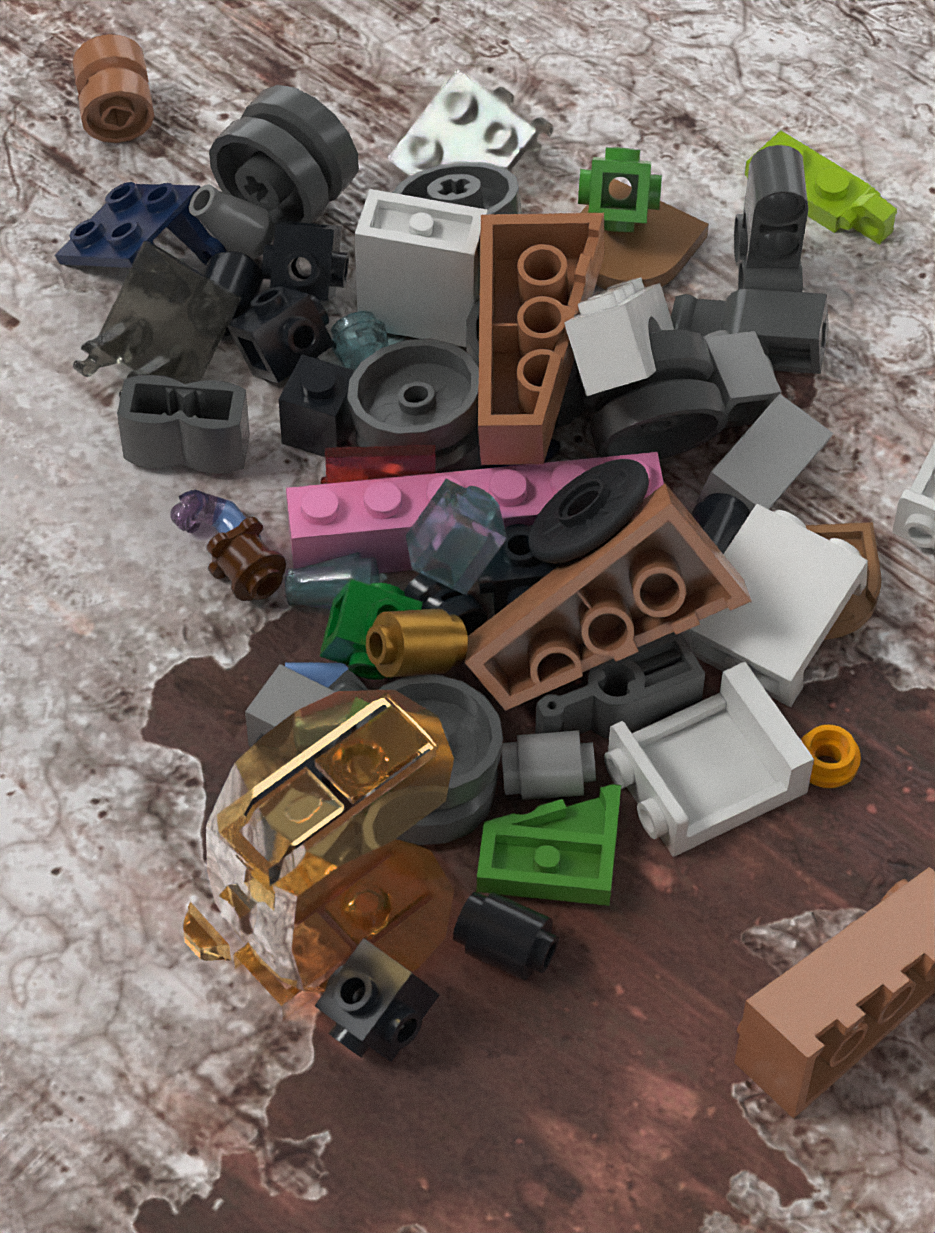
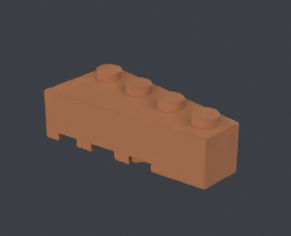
M604 213L481 215L478 432L481 465L544 464L575 358L564 322L580 314L578 303L586 301L589 297L593 296L605 255Z
M664 483L643 500L633 517L613 537L589 553L561 563L468 636V649L464 660L465 664L506 711L583 677L582 672L612 659H615L617 662L639 652L638 647L672 632L675 635L700 625L699 620L726 608H729L731 611L752 600L741 575L666 483Z
M928 867L909 882L906 879L897 882L878 905L859 919L850 923L837 935L746 1000L743 1018L737 1028L739 1040L734 1063L793 1119L935 993V871Z

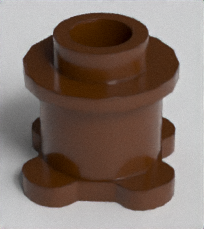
M248 517L236 528L226 533L216 534L211 538L206 547V550L212 556V562L208 566V571L215 579L227 577L232 582L231 590L233 595L241 601L263 600L274 594L282 584L287 565L281 553L269 550L259 538L263 525L256 517Z

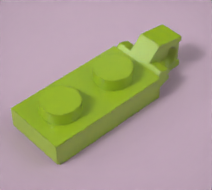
M781 130L759 149L762 150L768 146L784 145L790 146L801 153L803 156L809 208L807 216L833 233H836L840 228L848 231L853 228L879 245L893 232L897 208L882 198L881 194L867 182ZM752 157L746 161L745 176H747V179Z

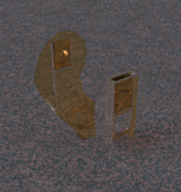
M396 690L337 691L292 713L261 737L234 763L206 824L207 873L214 901L221 911V916L227 920L231 928L245 944V946L233 954L235 969L243 964L281 1005L283 1021L319 993L325 992L329 978L317 987L307 986L351 954V948L317 912L294 928V925L389 854L391 857L326 904L324 911L358 946L363 938L367 941L406 911L430 895L433 898L431 901L373 944L410 972L418 969L446 938L454 889L430 850L413 843L397 840L396 838L446 802L454 757L439 717ZM383 704L388 708L315 760V767L352 804L424 751L430 749L421 758L295 850L296 845L344 811V805L307 767L252 805L247 816L245 817L244 815L254 797ZM190 902L183 923L185 943L201 960L231 961L229 944ZM271 972L282 982L291 985V987L286 990L285 987L271 974Z

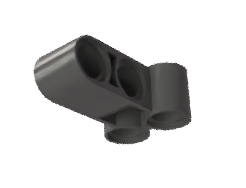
M768 146L759 150L750 161L743 214H736L734 222V257L736 266L739 269L738 290L762 289L803 292V275L800 259L809 208L803 156L798 150L790 146Z

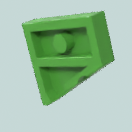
M611 784L601 787L598 798L566 807L563 799L540 805L528 814L520 815L513 813L484 822L476 892H494L501 895L610 906L621 785Z

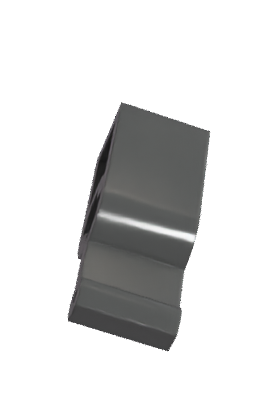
M740 289L732 292L726 298V301L697 299L688 294L675 296L671 314L674 330H689L700 333L702 337L720 330L728 331L730 334L755 331L765 355L768 356L772 363L773 371L821 374L829 331L827 294Z
M672 632L638 647L639 652L617 662L615 659L591 668L587 686L562 696H544L537 703L535 734L579 730V734L592 730L597 735L609 739L610 726L621 721L626 724L631 733H634L701 702L705 672L681 633L675 635Z

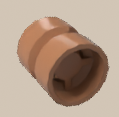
M114 34L96 36L84 42L76 50L72 61L75 83L79 94L78 102L83 129L91 137L102 142L111 143L131 141L143 135L151 127L155 116L143 49L136 41L126 36Z

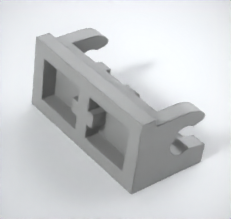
M779 394L711 471L697 502H703L705 497L713 493H725L741 500L748 507L750 513L756 504L770 510L819 451L827 445L834 433Z

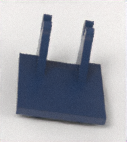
M126 182L112 189L105 198L106 203L90 219L81 222L70 232V240L54 256L59 264L136 268L171 303H175L180 298L181 302L186 304L193 297L191 285L184 277L174 271L155 246L153 240L167 227L206 266L208 260L213 255L227 252V250L220 241L209 234L200 220L189 211L190 201L195 192L201 188L200 185H172L171 183L135 184L134 182Z

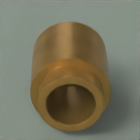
M443 609L382 612L377 616L366 636L367 655L378 671L385 677L444 674L453 666H458L464 661L468 649V636L463 621L457 615H449Z

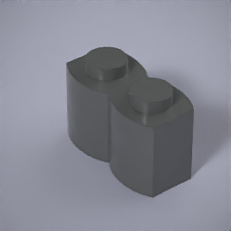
M141 375L124 380L117 417L123 458L125 460L148 468H169L185 464L195 470L207 473H230L244 469L250 437L247 395L244 388L233 383L218 380L196 381L185 385L175 379L158 375Z

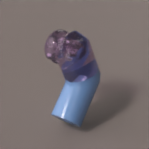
M196 489L179 495L180 502L175 504L170 510V518L179 529L188 533L196 532L202 522L214 527L219 533H226L239 526L246 519L234 502Z

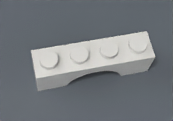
M641 277L610 286L607 290L599 292L598 295L578 303L580 314L564 322L587 396L646 379L652 375L656 368L649 333L661 330H674L661 284L658 283L644 287Z

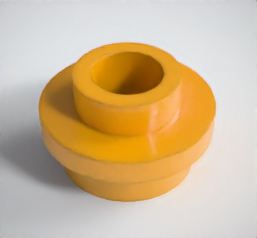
M821 725L815 727L800 739L814 758L810 777L811 784L823 788H836L849 783L856 776L860 766L861 753L854 738L847 730L836 725ZM829 756L834 758L837 763H825L817 758Z

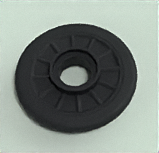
M631 459L612 460L597 465L570 481L548 501L535 519L529 534V548L532 554L538 560L546 563L566 562L589 553L613 537L633 517L645 498L649 478L644 466Z

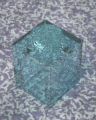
M445 479L406 534L412 570L464 595L468 593L507 539L500 506L495 498L479 487L468 486L465 488L448 479Z

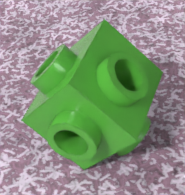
M606 147L605 158L593 157L592 170L580 169L578 204L589 205L588 213H604V230L634 232L635 223H647L648 209L659 210L662 175L651 174V161L640 160V149ZM624 177L630 182L632 190L626 198L617 199L610 194L609 184L614 178Z

